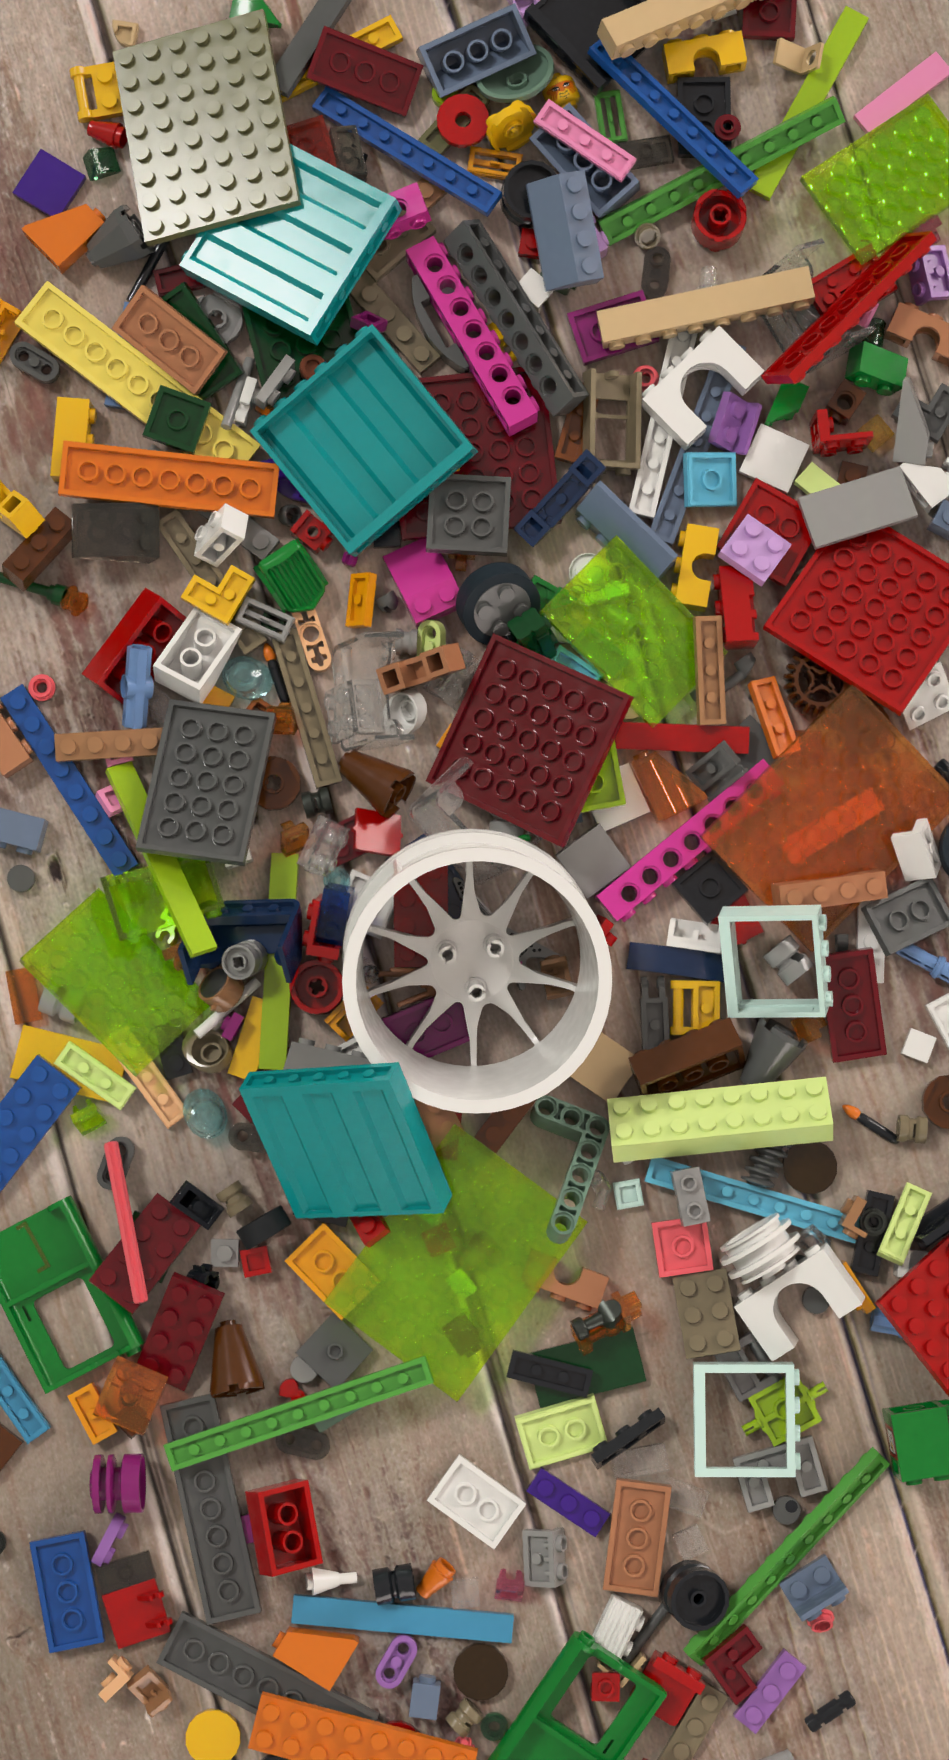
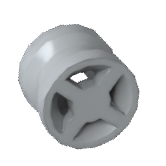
M396 628L395 655L400 656L403 653H409L410 656H417V629L404 632L402 629Z

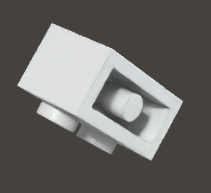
M226 503L218 512L214 511L205 526L201 525L195 534L194 539L197 540L194 556L218 567L244 540L249 515Z

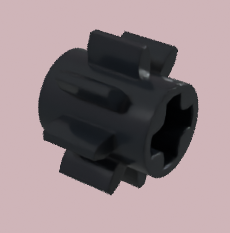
M210 1264L193 1265V1269L186 1276L214 1289H218L220 1284L219 1272L212 1271L213 1265Z

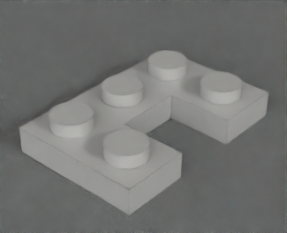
M812 1435L801 1437L800 1442H795V1453H800L801 1469L796 1470L795 1480L802 1498L828 1489ZM786 1442L775 1447L771 1446L733 1457L734 1467H786ZM738 1477L748 1513L775 1506L767 1480L770 1477Z

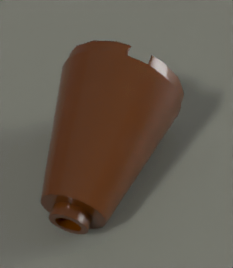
M356 750L350 753L346 752L339 762V766H341L340 773L386 819L397 813L400 808L396 805L401 799L407 800L416 781V777L413 775L415 773L411 770Z
M236 1320L220 1322V1327L215 1328L210 1381L211 1397L228 1398L245 1392L247 1395L264 1390V1380L242 1324H236Z

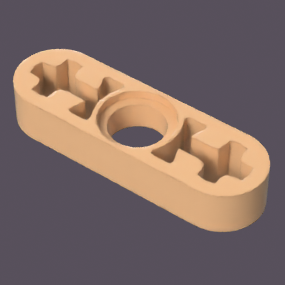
M316 609L307 611L309 620L315 618V621L306 622L299 626V622H304L302 614L300 612H291L292 617L296 620L295 626L309 667L318 673L327 671L332 664V658ZM309 627H314L319 632L318 638L313 642H309L303 637L304 631ZM323 643V647H318L321 656H327V659L323 661V666H319L318 663H312L316 656L314 650L307 651V647L312 648Z

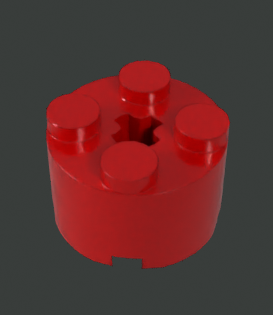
M712 189L705 192L698 199L691 220V229L695 239L702 246L713 252H719L732 247L738 242L743 233L747 219L746 205L741 197L737 199L729 190ZM714 218H716L717 220L722 218L723 222L716 221Z
M317 959L307 961L297 968L292 983H289L290 994L294 1003L303 1011L313 1015L330 1013L343 1000L342 974L331 963L321 962ZM322 980L321 985L325 987L324 991H319L317 995H314V989L311 988V984Z

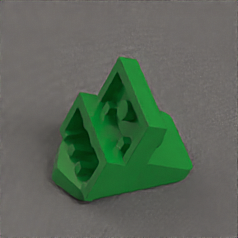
M298 539L290 541L260 561L253 568L283 613L287 611L296 613L314 610L325 592V586L329 584Z

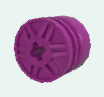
M143 1453L124 1454L121 1467H117L114 1454L108 1455L107 1466L103 1454L94 1456L89 1488L95 1514H102L104 1512L105 1502L108 1513H114L117 1500H121L124 1513L144 1512L146 1464Z

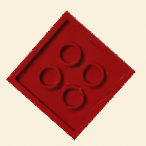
M755 478L718 542L716 549L721 551L746 515H751L792 544L768 577V579L785 588L812 541L798 502Z

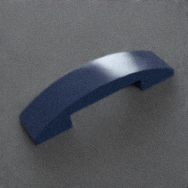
M586 449L537 506L531 509L514 527V530L531 547L536 546L585 495L607 467Z
M630 942L626 969L724 983L722 954Z

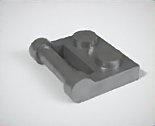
M751 1331L739 1338L741 1351L714 1355L717 1362H749L742 1347L749 1344L758 1362H770L766 1352ZM724 1373L739 1402L782 1379L780 1373H764L766 1377L761 1380L758 1379L755 1373Z

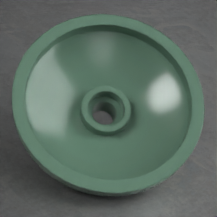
M533 44L536 55L477 81V87L484 97L495 102L511 104L516 100H529L542 92L553 78L555 67L551 54L545 48Z

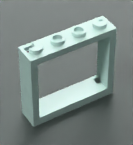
M821 905L723 906L718 916L728 1018L826 1017L829 1007H833V992L828 991L827 982H831V967L826 965L825 957L829 956V942L824 940L823 931L827 930V916L822 914ZM812 920L818 999H742L735 922Z
M693 1362L695 1477H796V1470L801 1469L800 1453H795V1442H800V1425H795V1414H800V1398L795 1397V1385H799L800 1375L799 1369H794L793 1362ZM705 1373H785L786 1467H706Z

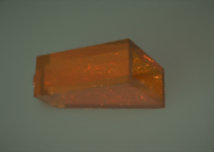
M645 750L633 756L634 761L630 763L631 769L657 824L708 799L704 791L656 751L649 754Z

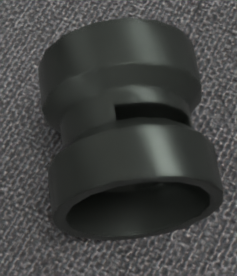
M327 787L319 788L314 793L309 791L301 793L307 819L315 817L318 813H333ZM314 798H316L318 808L315 806Z

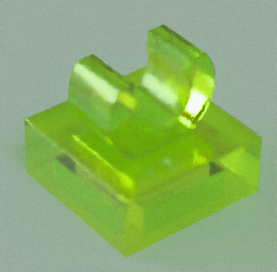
M89 1098L86 1099L87 1107L79 1110L75 1105L73 1106L74 1114L70 1115L73 1124L83 1136L107 1124L103 1113Z

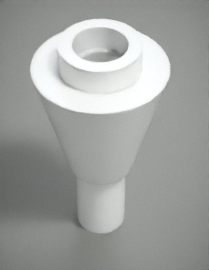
M311 1567L310 1573L305 1575L306 1589L311 1590L312 1595H316L342 1584L357 1583V1573H339Z

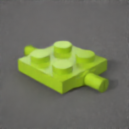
M784 1376L778 1382L748 1398L754 1410L755 1419L741 1426L746 1436L761 1428L768 1435L774 1447L786 1441ZM801 1380L799 1385H795V1397L800 1398V1414H795V1425H800V1433L822 1421L816 1409L814 1399L828 1392L823 1381L810 1389L803 1385Z

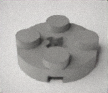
M218 292L198 298L197 300L209 318L211 316L216 317L218 313L222 315L223 323L217 324L215 327L227 346L235 341L243 328V313L238 303Z

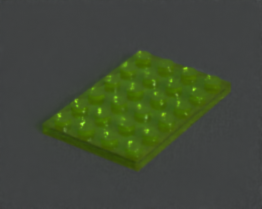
M926 94L804 174L800 179V182L861 265L892 246L906 234L913 232L949 208V121L929 94Z
M617 535L539 611L611 687L634 697L630 707L651 728H654L696 685L693 636L694 616ZM723 647V656H725L728 651Z
M99 888L23 955L19 961L135 1077L210 1007L199 997V987L195 983L188 985L184 972Z

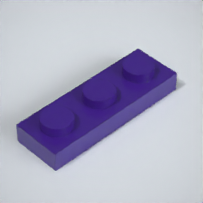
M540 1467L526 1489V1492L594 1537L597 1536L610 1516L609 1511L543 1467Z

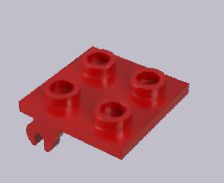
M155 1577L102 1595L118 1649L172 1631L170 1625L173 1624L172 1617H167L162 1597L165 1595L163 1590L159 1591Z

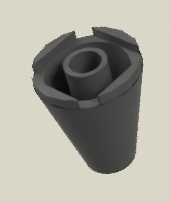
M760 1018L740 1077L743 1085L774 1082L806 1049L808 1042L804 1038L799 1042L794 1038L797 1033L771 1018L768 1022H766V1018Z

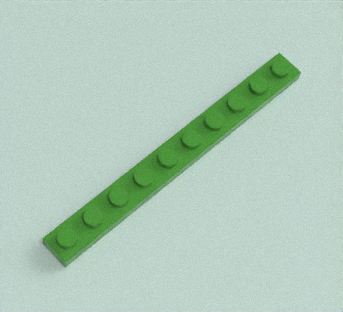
M832 96L730 151L747 168L753 171L846 121L837 98ZM701 165L598 219L597 222L601 231L605 233L609 246L635 233L641 224L654 223L698 200L705 192L719 189L724 185Z
M426 1355L171 1441L163 1446L173 1472L432 1384L435 1381Z
M873 1447L863 1454L859 1462L848 1473L843 1475L833 1490L827 1493L818 1506L804 1517L802 1523L786 1536L784 1542L774 1553L765 1559V1562L759 1569L747 1578L745 1584L729 1597V1607L723 1619L716 1626L694 1635L683 1651L702 1667L704 1662L701 1659L730 1636L889 1467L890 1463Z

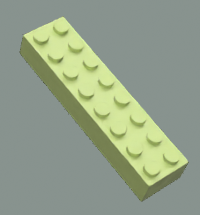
M826 1077L607 1099L614 1163L833 1141V1118Z

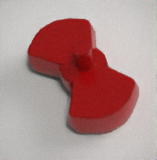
M294 1378L284 1380L279 1387V1396L295 1400L306 1396Z

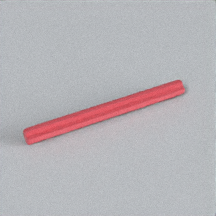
M111 1141L104 1144L105 1156L133 1302L140 1304L148 1301V1294L119 1144L117 1141Z

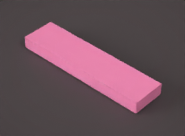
M937 52L933 53L857 112L853 119L865 134L871 138L948 78L949 66Z
M550 99L547 100L533 121L536 126L620 183H622L637 161V158Z

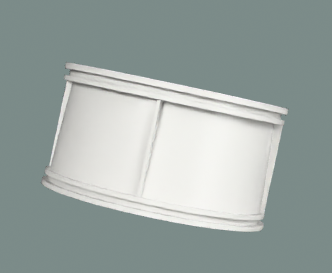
M472 828L450 830L421 838L393 854L373 873L360 891L346 924L342 953V987L346 1015L352 1033L360 1049L371 1064L399 1062L412 1098L427 1105L459 1113L477 1114L513 1109L530 1103L546 1095L570 1077L584 1062L602 1032L609 1010L612 991L611 959L603 930L583 892L566 869L551 855L522 838L503 832ZM473 861L502 863L526 871L503 904L491 915H484L480 911L474 891ZM466 862V878L461 915L458 919H454L425 892L416 878L436 868ZM533 875L543 879L557 891L572 916L571 918L513 935H509L506 932L518 900ZM410 883L426 906L435 931L428 937L414 936L371 923L385 903L398 890ZM576 927L580 945L578 983L532 970L519 962L520 954L537 940L565 928ZM372 932L390 938L426 957L428 963L406 975L367 989L363 970V948L366 933ZM510 983L547 984L575 992L562 1019L543 1040H539L522 1017L507 989ZM430 985L436 990L432 1005L411 1035L409 1041L404 1044L384 1024L370 998L377 994L405 986ZM455 1002L462 1003L469 1034L470 1066L439 1062L413 1050L415 1043L426 1028ZM492 1003L508 1013L535 1046L511 1059L495 1064L477 1066V1025L484 1005Z

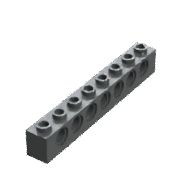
M479 219L463 220L444 240L450 255L456 260L463 276L470 282L477 298L487 309L490 319L497 325L505 343L510 346L517 357L518 364L525 370L532 386L538 391L545 402L547 410L552 413L553 417L569 414L589 396L588 391Z

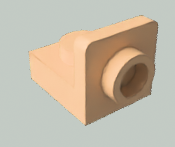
M114 1654L108 1660V1664L117 1675L111 1672L100 1683L103 1688L98 1695L105 1703L134 1674L131 1671V1664L123 1656L118 1657Z

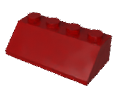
M144 588L82 672V675L123 705L124 699L121 695L120 682L122 675H125L127 646L141 644L152 648L150 675L154 683L153 665L186 620V617L164 598Z

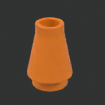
M439 1557L437 1561L433 1560L421 1582L416 1587V1591L423 1598L428 1599L432 1594L453 1580V1575L456 1573L455 1569L442 1557Z

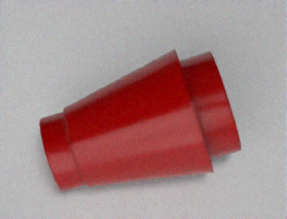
M94 120L89 122L87 127L88 136L113 149L125 147L127 135L122 123Z

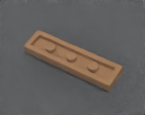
M722 615L693 617L697 726L726 724Z
M163 727L54 734L56 762L157 756Z

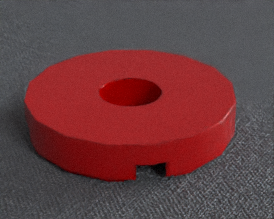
M456 94L449 97L440 106L437 114L439 134L449 145L457 148L477 145L486 136L488 128L486 120L489 117V112L485 104L475 96ZM459 116H467L471 121L470 124L466 127L458 126L455 121Z

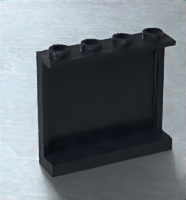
M540 0L536 5L532 3L525 9L523 19L596 97L614 80L587 54L589 47L599 40L597 31L601 19L647 0ZM640 48L631 56L636 60L647 48Z

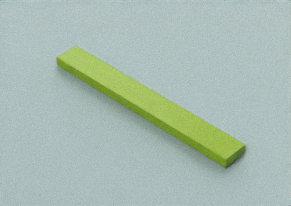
M845 6L824 45L820 68L808 74L782 122L826 99L865 28L869 17ZM799 147L757 168L754 174L759 179L756 185L749 191L770 201Z
M132 761L109 767L105 773L137 841L147 793ZM142 852L190 958L215 951L217 944L177 858Z
M271 853L269 899L297 900L299 854ZM267 954L268 961L264 969L259 1053L260 1070H283L288 1055L291 994L289 983H286L283 968L275 961V954Z

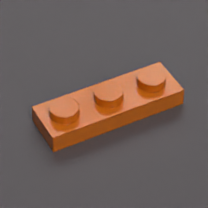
M775 676L750 681L747 686L772 758L777 759L797 754L801 749Z

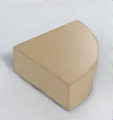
M112 19V28L119 44L124 48L137 45L139 23Z

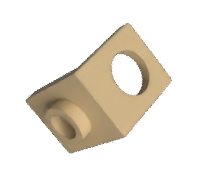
M779 38L776 42L773 64L800 76L815 71L821 65L824 43L819 42L804 48ZM816 51L815 60L809 65L810 57Z
M640 1651L630 1665L642 1672L641 1666L647 1660L646 1655ZM596 1660L597 1667L603 1672H615L601 1660ZM620 1674V1687L623 1688L629 1679Z

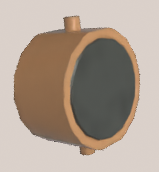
M222 966L216 967L208 972L201 981L198 995L201 1000L211 1007V1011L226 1012L240 1000L244 991V982L229 977L224 972Z

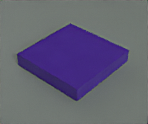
M40 149L12 193L15 197L50 217L68 209L87 178L84 174Z

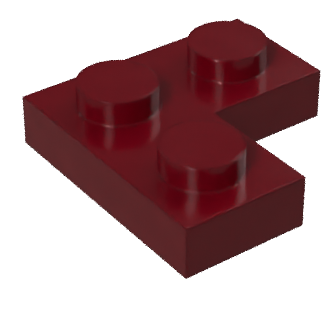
M745 1624L701 1659L735 1705L739 1704L757 1689V1686L742 1665L763 1648Z

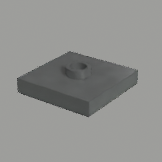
M333 1312L297 1350L296 1354L330 1387L342 1384L373 1349Z

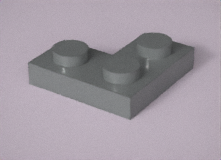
M943 383L939 386L929 405L919 400L930 431V440L936 444L949 424V386ZM900 402L891 416L896 421H898Z

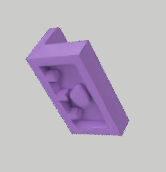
M945 245L930 246L931 250L929 253L917 259L912 264V270L908 272L916 306H922L928 301L949 300V259Z
M723 392L708 442L723 452H736L737 455H746L754 435L762 405L746 402L733 392Z

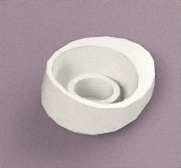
M408 689L392 696L387 701L382 714V721L387 731L394 736L403 737L412 734L420 728L427 714V704L424 697L418 691Z

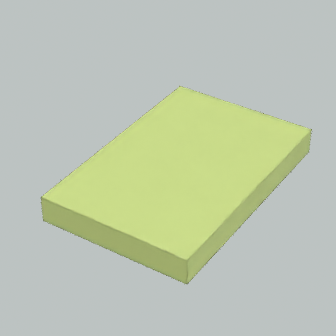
M594 1393L588 1394L587 1398L581 1396L514 1416L530 1470L593 1452V1448L604 1440L607 1441Z

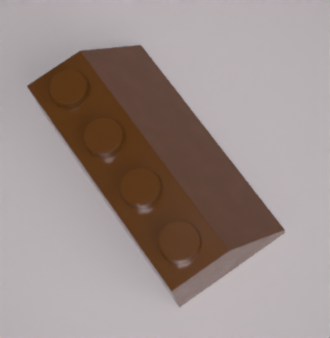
M730 1017L724 1020H714L709 1026L699 1030H689L677 1039L664 1040L657 1047L637 1051L632 1057L628 1058L641 1095L688 1091L743 1069L745 1064L743 1044Z

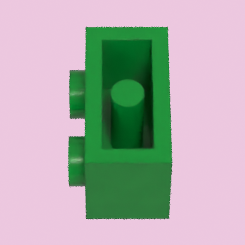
M863 341L849 349L845 379L853 381L856 386L876 390L879 395L890 396L902 389L903 380L907 372L908 358Z

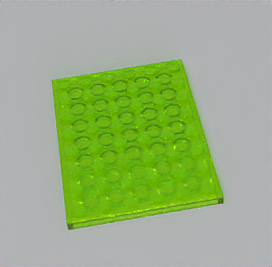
M454 1124L435 1150L452 1192V1197L444 1213L388 1215L385 1218V1222L391 1232L370 1248L367 1246L363 1248L324 1303L403 1362L426 1355L435 1381L432 1384L458 1402L588 1221L579 1216L575 1229L565 1243L557 1244L550 1241L547 1237L546 1229L557 1199ZM555 1224L558 1230L567 1231L564 1225Z

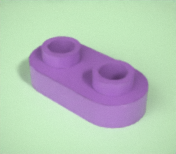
M116 1512L91 1563L99 1567L102 1566L103 1562L109 1564L116 1549L112 1548L115 1539L121 1540L129 1524L125 1523L126 1516Z
M399 1634L392 1639L376 1668V1680L380 1686L392 1689L397 1687L403 1680L417 1654V1643L412 1636ZM405 1643L409 1649L406 1652H401L398 1646ZM387 1668H392L395 1674L389 1677L385 1675L384 1671Z

